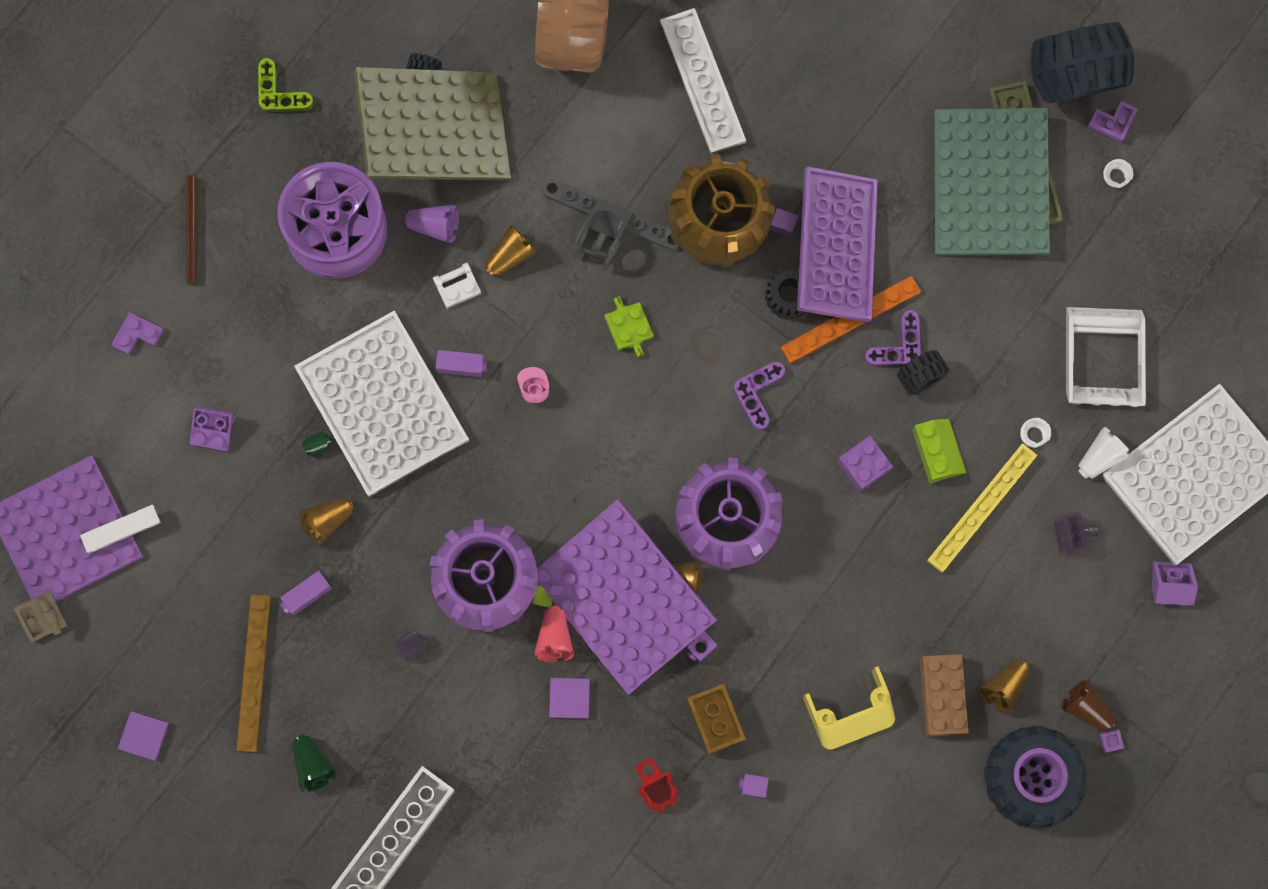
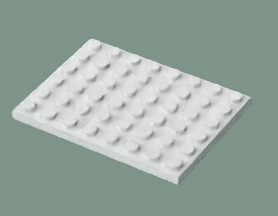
M395 311L294 366L368 497L469 441Z
M1218 384L1133 450L1128 458L1114 465L1101 475L1176 566L1268 494V441L1225 389Z

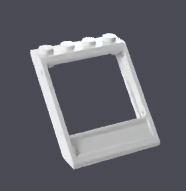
M1066 308V395L1069 403L1075 405L1085 403L1096 406L1101 404H1110L1111 406L1129 405L1131 407L1145 406V317L1142 310ZM1074 332L1138 335V388L1120 389L1073 386Z

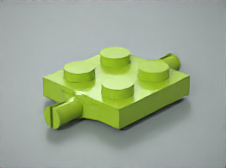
M621 296L615 297L613 300L617 309L605 314L604 318L617 350L634 348L637 358L640 355L642 357L645 354L641 344L654 337L640 302L624 306Z

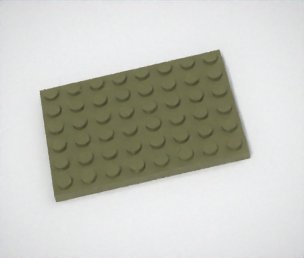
M356 67L354 69L367 178L506 181L511 178L497 72Z

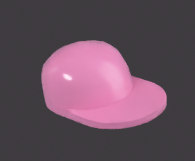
M529 367L520 371L517 380L524 400L532 404L545 401L549 395V382L546 373L537 367Z

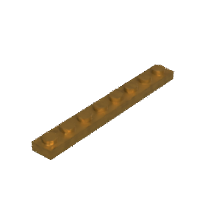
M251 594L237 751H258L271 596Z

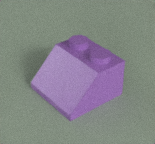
M1153 562L1152 593L1155 603L1182 606L1194 605L1198 585L1192 564L1179 563L1175 566L1170 562Z

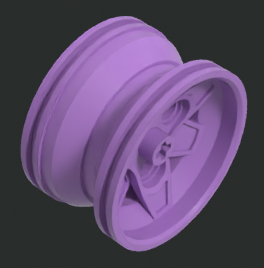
M323 162L311 165L297 173L287 183L280 196L278 222L281 232L293 257L307 271L324 278H348L366 270L381 254L387 238L386 216L376 187L363 172L355 167L339 162ZM336 187L345 188L346 190L339 195ZM316 192V200L308 199L310 195ZM363 203L367 207L368 218L357 214ZM345 206H352L350 211H343ZM313 213H320L318 218H310ZM298 218L308 224L300 233L297 226ZM339 235L342 237L338 242L332 241L335 236ZM349 237H361L356 244L348 248ZM326 243L329 252L319 251L314 247Z

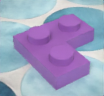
M1121 101L1114 116L1096 109L1088 127L1122 143L1138 108Z
M129 312L111 346L130 355L138 339L156 346L164 329Z

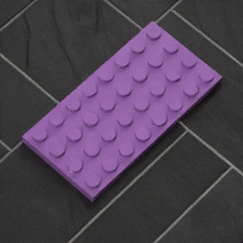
M812 167L805 168L797 310L863 322H870L872 320L877 179Z

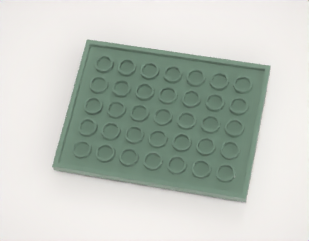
M1048 108L935 109V255H1049Z

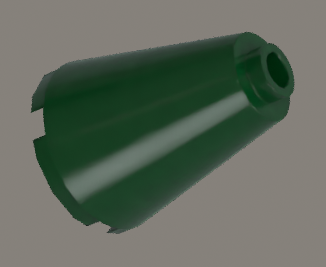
M305 735L297 736L292 743L300 790L304 792V789H307L308 792L315 791L328 785L330 778L335 780L337 777L336 770L311 737Z

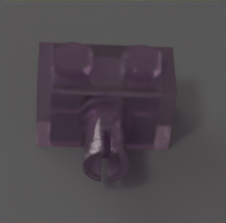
M1081 512L1063 514L1053 518L1060 556L1088 550L1086 537H1096L1098 535V530L1091 531L1098 529L1096 524L1083 525Z

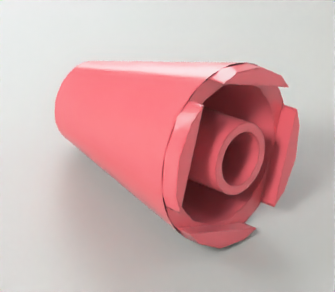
M550 606L544 612L535 648V657L537 656L539 660L558 662V658H564V661H567L574 656L565 613L559 606Z

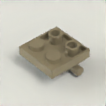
M50 590L14 606V611L31 642L51 633H54V635L60 634L62 632L61 629L67 626V622Z

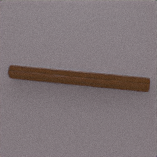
M195 175L186 176V282L188 284L197 283V178Z

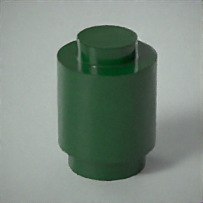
M323 431L305 438L306 440L302 442L307 456H314L330 449L329 445L332 444L328 433L323 434Z

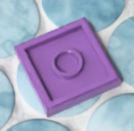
M551 678L549 718L589 719L590 679Z
M131 711L118 749L156 761L169 723Z

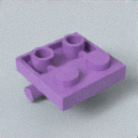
M195 406L190 444L228 451L232 423H235L236 416L230 412Z

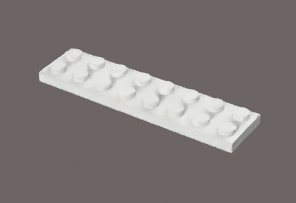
M695 8L661 19L662 30L710 154L712 155L746 143V138Z

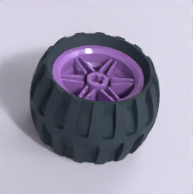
M1119 22L1097 24L1061 32L1038 39L1032 44L1030 57L1032 78L1039 95L1045 103L1090 96L1132 84L1134 76L1133 48L1127 33Z

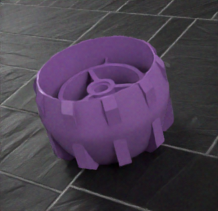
M728 457V461L725 463L708 466L706 463L697 469V473L687 481L685 486H682L675 510L676 528L678 536L681 537L684 545L691 552V556L697 561L701 560L709 565L719 567L720 570L730 571V568L743 567L748 564L753 565L772 548L781 530V505L783 500L781 493L776 492L773 485L766 478L767 472L759 467L755 470L747 465L739 464L738 458ZM730 486L744 490L754 499L759 510V524L741 515V503L737 499L731 498ZM725 487L726 499L720 503L717 517L702 525L699 517L701 501L714 489ZM726 511H731L734 514V517L729 518L725 516L723 513ZM737 524L753 531L748 537L733 542L719 540L708 533V531L718 525L732 528Z
M481 519L474 520V525L464 527L457 532L450 530L444 535L445 542L438 549L436 555L431 557L430 561L431 589L435 601L442 612L461 627L484 632H494L495 629L505 627L514 621L517 622L523 617L524 612L536 595L538 569L531 548L515 533V529L508 525L501 527L485 524L484 520ZM493 548L498 550L490 562L485 560L477 561L473 564L471 570L456 568L460 559L474 549ZM506 555L514 566V581L507 594L496 601L491 589L496 583L494 569ZM483 572L490 575L486 580H479V575ZM453 578L473 579L476 587L488 590L493 603L475 604L467 601L456 591Z

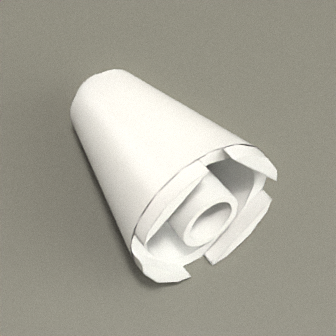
M1106 427L1101 429L1078 465L1080 467L1078 472L1085 479L1088 477L1093 479L1132 454L1117 436L1109 433L1110 430Z

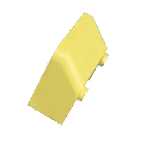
M875 667L871 671L878 686L870 695L873 707L840 720H836L834 713L829 709L816 711L809 693L804 695L803 700L821 745L824 748L832 750L893 725L895 721L893 706L879 667Z

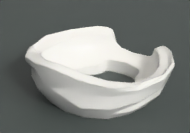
M1112 160L1105 166L1103 172L1104 180L1111 187L1121 188L1132 180L1133 169L1125 160ZM1114 169L1121 170L1125 181L1121 184L1112 181L1110 172Z
M1032 418L1023 424L1020 436L1027 446L1037 448L1050 440L1051 428L1045 420ZM1036 427L1041 430L1043 438L1041 442L1035 443L1028 438L1027 432L1030 428Z

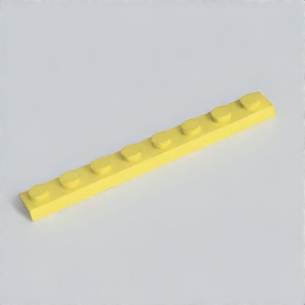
M1022 443L927 562L943 573L1037 457V454Z

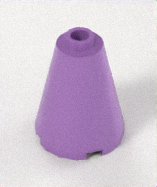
M455 205L409 210L405 214L404 223L408 229L446 243H452L456 237L453 236V232L458 230V210H454Z

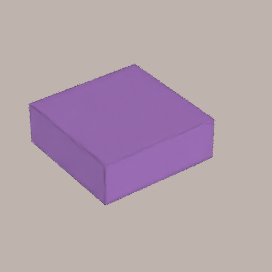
M1119 729L1099 734L1104 753L1124 749Z

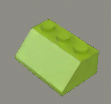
M949 419L931 420L914 426L912 431L929 484L966 474Z

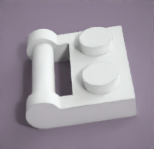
M464 263L462 267L440 277L438 275L433 277L447 309L481 294L468 263ZM466 274V279L443 288V283Z

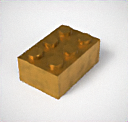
M724 684L687 698V703L708 755L745 741L746 738Z

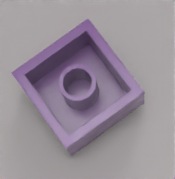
M871 436L840 456L837 461L859 493L890 472L893 467Z

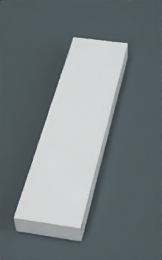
M152 504L80 535L86 552L89 554L158 525L161 522Z

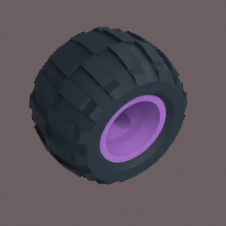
M1044 726L1025 727L1008 733L992 748L988 756L986 768H984L986 792L990 802H993L998 809L997 811L1005 819H1009L1018 826L1041 829L1062 823L1079 808V804L1085 797L1087 790L1086 775L1088 773L1086 763H1083L1080 756L1081 752L1064 734L1057 730L1047 729ZM1031 759L1036 762L1034 768L1029 765ZM1043 765L1048 766V773L1042 771ZM1020 768L1025 772L1023 776L1019 774ZM1031 773L1036 774L1035 778L1038 779L1037 783L1032 782V778L1030 777ZM1046 779L1051 782L1049 788L1044 785ZM1021 782L1026 784V790L1022 787ZM1034 788L1039 789V796L1033 793Z

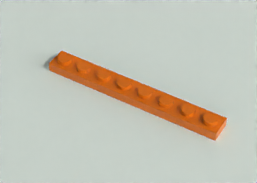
M912 276L872 297V319L921 293ZM834 317L786 343L780 349L789 364H792L867 322Z

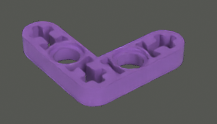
M908 310L904 312L901 318L902 347L870 348L865 354L866 363L870 366H904L911 361L910 357H907L910 353V347H914L913 355L916 357L921 355L918 314L913 310ZM908 315H911V318L915 319L913 320L911 325L912 328L916 329H908L909 321L905 320L907 319ZM908 333L914 334L916 341L908 342L906 335ZM882 352H885L884 361H882V357L876 358V361H872V358H869L872 353H875V356H881ZM889 352H895L898 355V359L890 361L887 355Z
M773 362L739 379L734 385V392L756 430L766 429L769 424V417L755 392L783 378L785 368L780 362ZM773 367H775L776 369H781L779 375H777L776 373L770 375L771 380H768V376L764 372L767 371L768 374L773 371ZM762 375L765 382L763 384H756L754 377ZM739 384H742L743 386L746 385V386H747V388H746V393H747V395H749L750 393H751L752 395L747 396V397L743 400L742 398L745 397V394H744V392H743L742 390H740V391L738 390V389H739V386H740ZM754 400L757 403V407L755 409H748L746 402ZM759 409L761 410V412H758L760 419H765L762 426L760 423L756 424L757 416L754 414Z

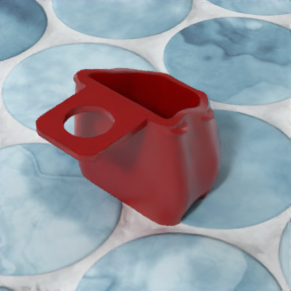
M652 758L639 763L636 766V771L644 784L638 789L637 793L642 798L645 806L660 813L664 812L666 807L674 806L677 801L678 789L672 775L669 772L661 774ZM649 764L653 767L654 772L651 776H645L642 773L644 765Z

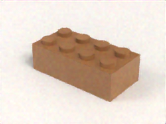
M962 654L923 656L920 658L926 737L966 735L968 733Z

